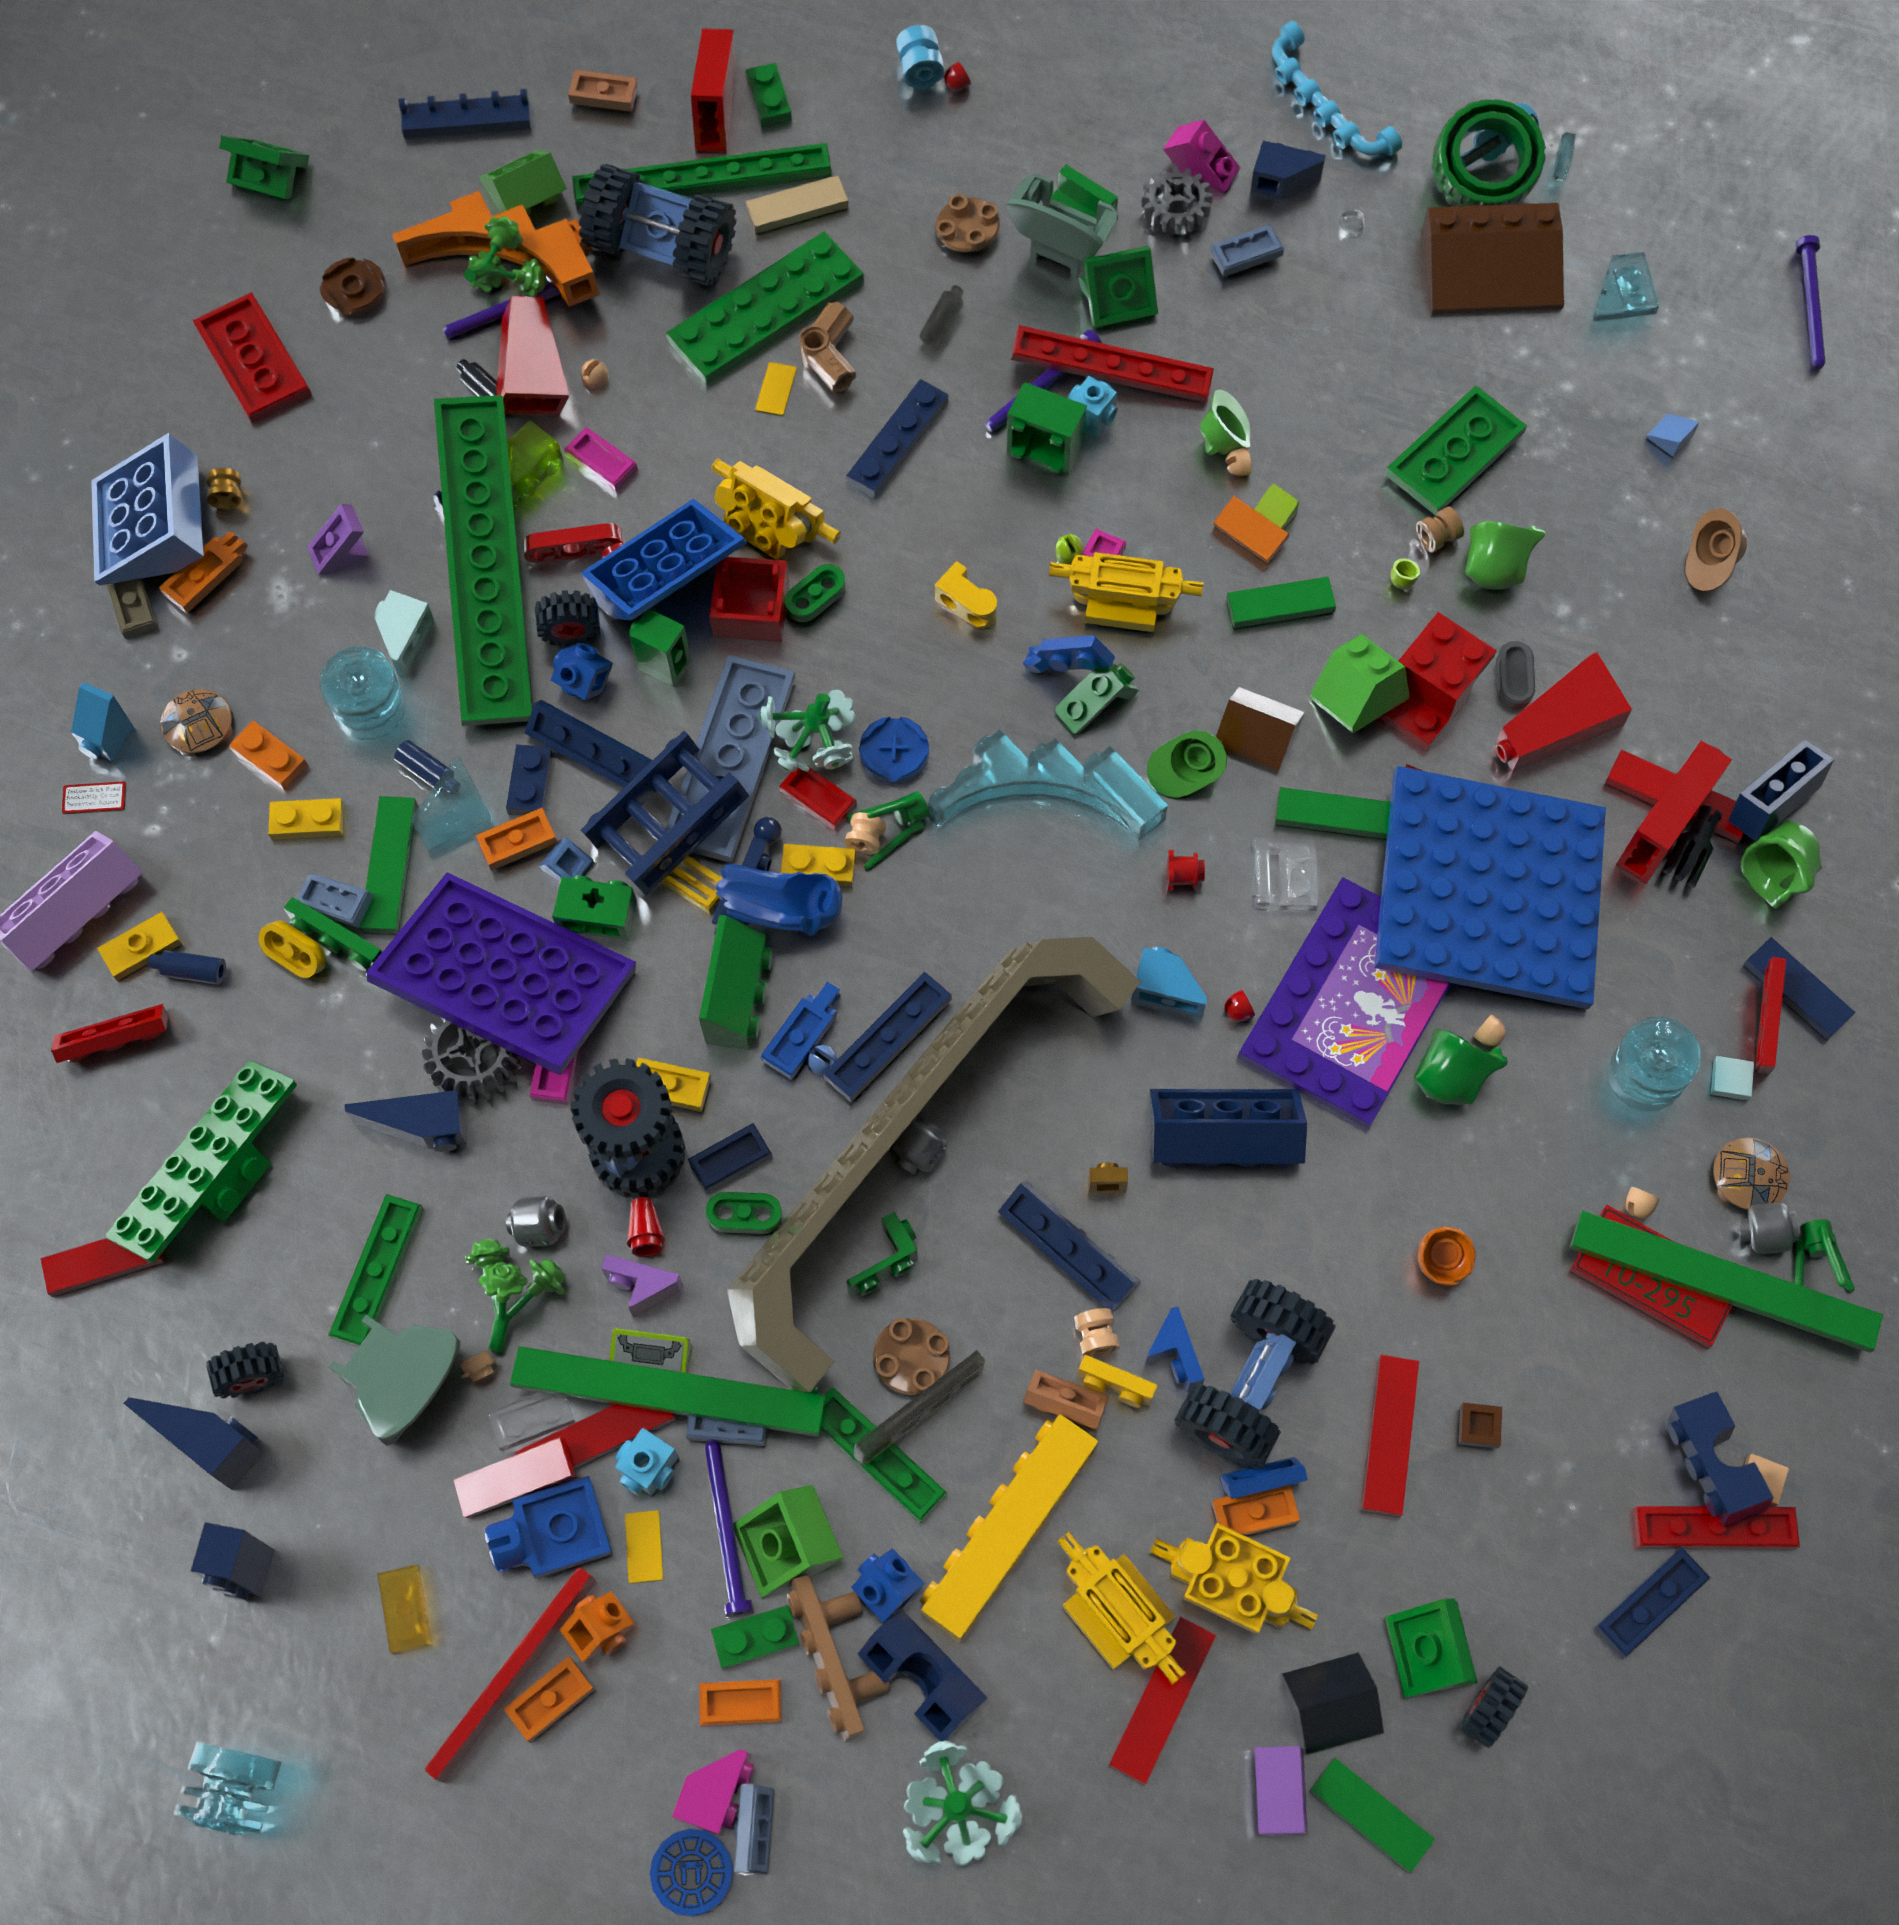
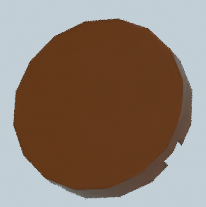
M355 257L345 258L333 263L325 270L322 276L323 281L320 286L322 299L330 311L341 317L361 318L371 314L382 305L387 295L385 277L380 267L371 260L364 259V261L356 260Z

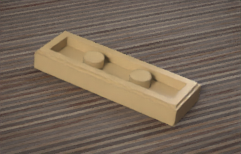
M838 175L746 201V208L756 234L849 207L847 196Z

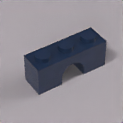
M1715 1391L1673 1407L1668 1420L1669 1423H1667L1669 1435L1676 1445H1681L1687 1456L1685 1459L1687 1470L1693 1480L1700 1481L1706 1493L1704 1494V1501L1710 1514L1713 1517L1718 1516L1722 1526L1725 1527L1767 1511L1774 1497L1756 1463L1752 1462L1741 1467H1732L1720 1461L1715 1454L1714 1446L1729 1440L1735 1428V1424L1718 1392Z
M903 1609L879 1627L857 1653L885 1684L895 1676H906L920 1686L924 1694V1702L914 1715L940 1742L947 1741L967 1723L988 1698Z

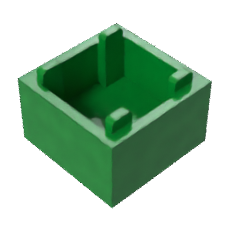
M1024 382L1007 414V452L1011 453V456L1015 458H1025L1049 467V470L1058 474L1062 472L1069 475L1084 445L1087 405Z

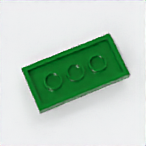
M1475 385L1386 468L1385 475L1436 515L1438 511L1444 509L1518 440L1525 433L1527 425Z

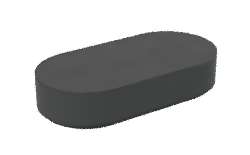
M1511 641L1501 647L1496 659L1498 697L1505 706L1512 709H1521L1530 704L1535 693L1534 655L1526 644L1519 641Z

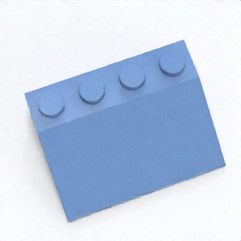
M166 434L91 480L94 582L101 586L178 572L203 557L198 458L193 451L172 435Z

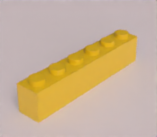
M1061 1414L1058 1415L1054 1422H1051L1049 1419L1046 1420L1035 1436L1039 1444L1031 1454L1025 1451L1012 1469L1017 1475L1009 1486L1003 1483L999 1486L989 1502L994 1506L985 1519L978 1516L966 1536L971 1538L962 1552L957 1548L952 1552L943 1566V1569L948 1571L939 1585L933 1581L919 1600L924 1604L921 1609V1615L960 1644L1097 1450L1099 1441Z

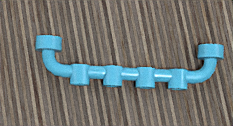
M1290 21L1280 28V37L1275 40L1272 47V56L1278 65L1275 68L1276 76L1283 85L1291 81L1296 84L1297 88L1294 90V94L1302 106L1312 102L1317 107L1314 110V117L1321 127L1331 123L1337 129L1333 132V136L1340 148L1344 149L1351 144L1358 152L1369 156L1381 153L1392 156L1403 148V142L1399 133L1391 126L1377 134V142H1367L1364 140L1356 124L1352 121L1348 122L1341 115L1338 105L1333 100L1328 101L1321 93L1318 83L1314 79L1309 80L1304 75L1297 60L1286 55V47L1294 50L1305 42L1300 26L1295 21Z

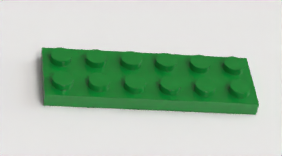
M823 231L667 331V341L702 381L707 384L826 307L829 302L832 303L864 282V273L832 238Z

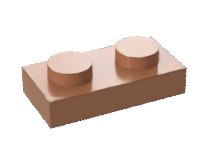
M574 70L568 93L569 103L632 112L638 90V81L636 77Z
M1035 1370L1023 1403L1034 1406L1042 1412H1050L1056 1415L1061 1414L1077 1425L1088 1426L1097 1430L1109 1396Z

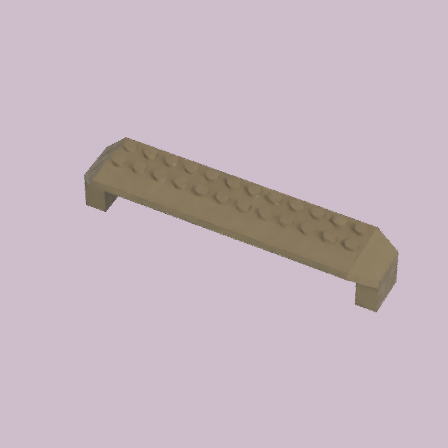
M1093 937L1041 939L1031 944L1025 942L1018 949L1016 947L1010 949L728 1287L727 1293L739 1345L790 1390L811 1392L835 1362L794 1326L790 1268L1022 987L1056 983L1092 1017L1117 1011L1122 1007L1141 981Z

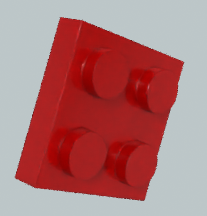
M1437 612L1398 660V662L1405 666L1410 698L1378 718L1428 751L1467 702L1475 680L1495 657L1497 650Z

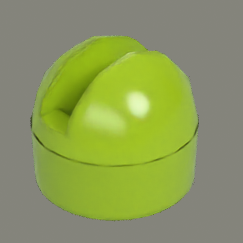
M1063 535L1056 543L1055 555L1063 564L1070 565L1075 556L1081 555L1083 552L1081 539L1076 535ZM1068 544L1073 546L1075 552L1071 553Z
M1398 559L1395 561L1390 573L1392 584L1399 589L1411 588L1417 582L1420 568L1417 563L1410 559Z

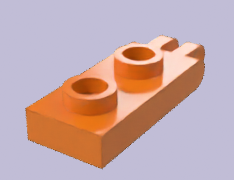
M231 531L226 533L221 539L218 537L212 538L203 546V557L195 563L189 564L175 572L159 587L162 594L187 614L241 564V555L246 551L247 543L242 539L238 540V536Z

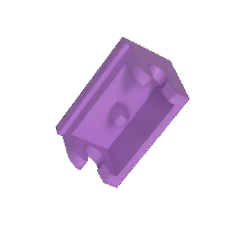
M1301 1746L1255 1747L1259 1834H1266V1836L1308 1835L1304 1749Z

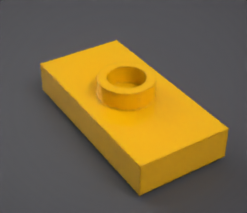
M160 912L97 949L112 976L118 981L148 964L151 954L162 955L165 950L171 951L182 943L164 913Z

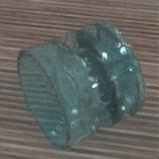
M351 647L338 652L327 661L320 675V689L337 726L345 734L359 740H374L388 735L400 724L405 714L406 699L390 661L381 652L368 647Z
M1649 1017L1637 1022L1626 1033L1610 1057L1607 1068L1609 1085L1616 1096L1629 1107L1642 1111H1660L1674 1104L1697 1075L1702 1059L1699 1043L1692 1032L1676 1020L1666 1017ZM1658 1056L1662 1057V1058L1659 1059V1060H1656V1059H1655V1058L1658 1057Z
M196 1742L188 1770L205 1778L203 1786H182L181 1793L196 1796L199 1799L196 1807L177 1803L174 1814L184 1817L197 1827L227 1834H261L264 1823L245 1818L248 1809L267 1813L269 1806L253 1799L254 1789L273 1790L282 1762Z

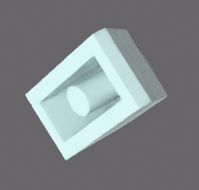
M390 590L386 599L378 604L375 611V620L397 674L405 677L434 622V618L428 603Z

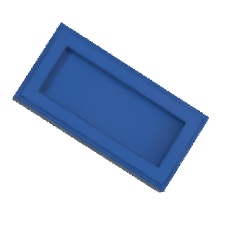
M1295 1457L1266 1463L1260 1470L1246 1468L1222 1474L1223 1476H1221L1223 1490L1231 1499L1308 1480L1305 1466Z

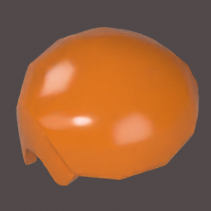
M1446 1226L1438 1227L1427 1233L1420 1241L1417 1253V1260L1421 1271L1432 1282L1445 1286L1457 1285L1469 1276L1474 1269L1476 1250L1472 1239L1462 1230Z

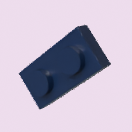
M516 744L506 804L508 814L525 815L539 808L545 810L553 759L551 747Z

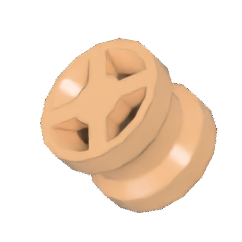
M854 813L850 821L852 830L846 834L845 845L850 849H855L858 853L867 855L877 854L880 849L879 837L885 833L886 823L879 817L869 819L867 813Z

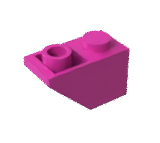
M1205 119L1178 126L1163 148L1174 165L1178 166L1180 173H1184L1187 168H1190L1191 176L1194 177L1197 174H1201V183L1209 182L1210 187L1220 192L1227 190L1240 170V166Z
M739 1749L687 1775L672 1817L720 1836L723 1835L725 1828L731 1830L739 1812V1805L734 1803L741 1784H749L754 1769V1764L749 1763L751 1757L749 1752Z

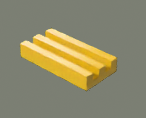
M687 856L681 862V864L715 886L718 881L724 879L690 856ZM678 867L671 874L707 896L708 900L669 875L660 882L709 915L713 912L714 905L716 903L719 904L721 900L716 894V889L715 891Z

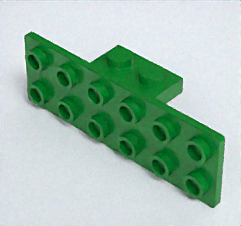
M248 1061L237 1072L235 1078L223 1093L214 1100L200 1121L188 1132L186 1138L172 1155L164 1161L163 1166L149 1183L140 1190L138 1196L126 1211L117 1218L112 1228L107 1232L106 1238L138 1257L154 1263L200 1205L213 1218L225 1223L272 1164L251 1142L297 1087V1083L292 1078L253 1061Z

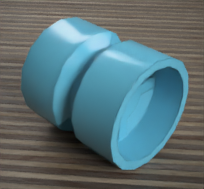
M915 25L904 29L896 39V47L905 82L909 86L918 89L936 85L945 74L936 33L932 28L925 25Z

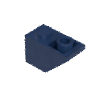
M1263 140L1253 170L1250 192L1283 199L1318 183L1322 178L1326 155Z

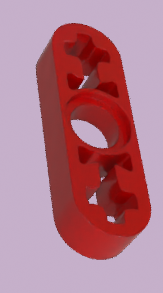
M604 523L532 533L524 537L522 541L524 558L530 563L541 564L600 556L609 546L623 542L622 529L616 524Z

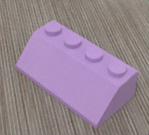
M95 831L0 915V943L31 972L36 968L41 969L55 957L54 952L63 943L69 944L83 932L82 927L91 918L97 919L105 914L111 906L109 902L119 893L123 895L133 889L138 883L137 877L143 872L113 840Z

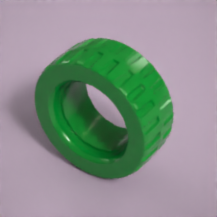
M1482 99L1477 102H1471L1466 107L1456 111L1441 130L1433 150V178L1439 192L1445 197L1446 201L1453 206L1522 203L1537 184L1546 158L1543 133L1536 120L1522 107L1502 99ZM1481 130H1491L1504 135L1517 150L1519 159L1517 173L1505 181L1496 183L1478 180L1469 174L1462 164L1460 155L1461 141L1471 133Z

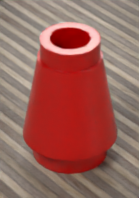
M647 1197L634 1199L630 1203L627 1246L631 1248L632 1254L635 1256H654L662 1251V1244L665 1242V1238L653 1200Z

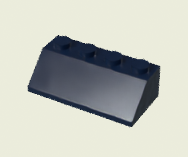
M1150 1089V1128L1153 1163H1161L1165 1166H1178L1181 1163H1199L1202 1166L1208 1167L1216 1166L1219 1163H1236L1245 1167L1256 1164H1275L1281 1167L1305 1164L1307 1119L1299 1089Z

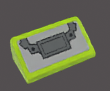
M613 1328L609 1361L687 1373L692 1344L690 1339L686 1337Z

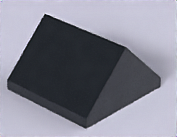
M1359 1652L1281 1674L1305 1755L1384 1733L1378 1689Z

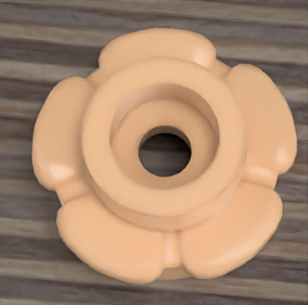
M488 1350L459 1363L464 1373L461 1375V1378L464 1379L470 1376L474 1383L494 1373L491 1365L496 1363L497 1359L492 1360Z

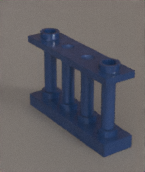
M685 731L670 740L665 749L602 810L592 815L587 824L581 829V832L597 849L606 841L631 865L625 874L645 896L749 797L741 783L730 772L723 779L719 780L694 757L700 749ZM683 766L709 790L695 805L668 782ZM657 791L683 815L670 830L661 825L643 807ZM631 816L657 840L644 855L639 854L617 832Z

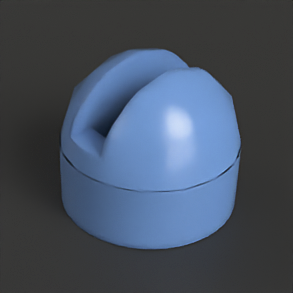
M824 1044L815 1046L807 1057L810 1071L819 1077H824L823 1073L837 1060L835 1051ZM816 1054H822L830 1060V1063L827 1065Z

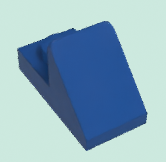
M1177 1306L1170 1309L1146 1357L1145 1365L1174 1356L1175 1360L1171 1361V1368L1178 1384L1183 1382L1186 1391L1189 1392L1194 1384H1203L1205 1378L1181 1312Z

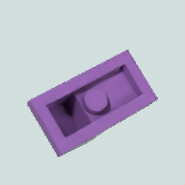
M340 504L307 546L318 574H327L363 560L368 556L361 538L364 531L353 505Z
M608 1254L605 1255L601 1266L605 1278L609 1279L608 1283L612 1286L625 1290H630L631 1285L635 1286L628 1305L631 1316H636L679 1293L683 1286L679 1274Z

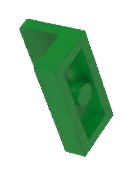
M1067 164L1058 172L1057 190L1052 194V200L1096 219L1099 200L1113 206L1117 212L1118 197Z

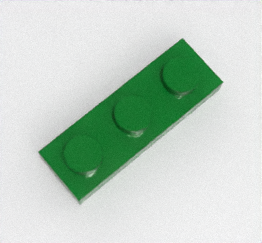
M291 897L284 906V910L291 919L289 922L291 926L305 935L312 933L320 938L318 942L332 953L336 954L340 950L349 956L348 960L363 971L370 968L382 953L378 947L294 897Z

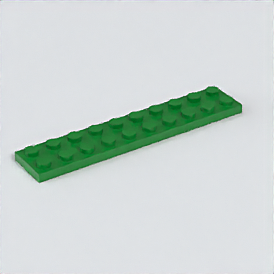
M503 395L434 399L461 724L462 726L529 721L532 704Z

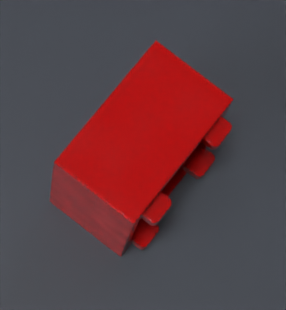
M726 557L717 563L709 616L713 637L782 642L786 614L785 596L789 589L787 561Z

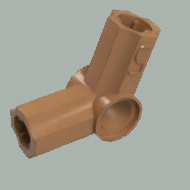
M837 301L835 303L829 302L814 324L801 331L799 342L803 365L808 369L814 370L832 392L839 391L841 393L850 387V384L856 378V372L835 346L853 323L854 318L846 306Z

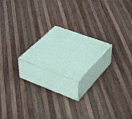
M1716 1056L1713 1060L1711 1095L1748 1101L1752 1097L1754 1062Z

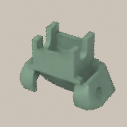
M1039 174L1030 175L1020 182L1005 208L1018 232L1031 239L1030 258L1036 260L1040 254L1070 267L1071 276L1077 278L1084 267L1083 259L1093 257L1118 220L1117 212L1113 206L1099 200L1096 219L1052 200L1053 181Z
M366 1315L361 1322L371 1329L369 1334L345 1367L332 1361L329 1368L339 1375L342 1381L357 1390L355 1395L358 1399L355 1407L375 1436L385 1446H389L399 1439L404 1430L417 1419L437 1393L451 1370L461 1342L452 1331L414 1324L407 1330L401 1329L398 1334H395Z

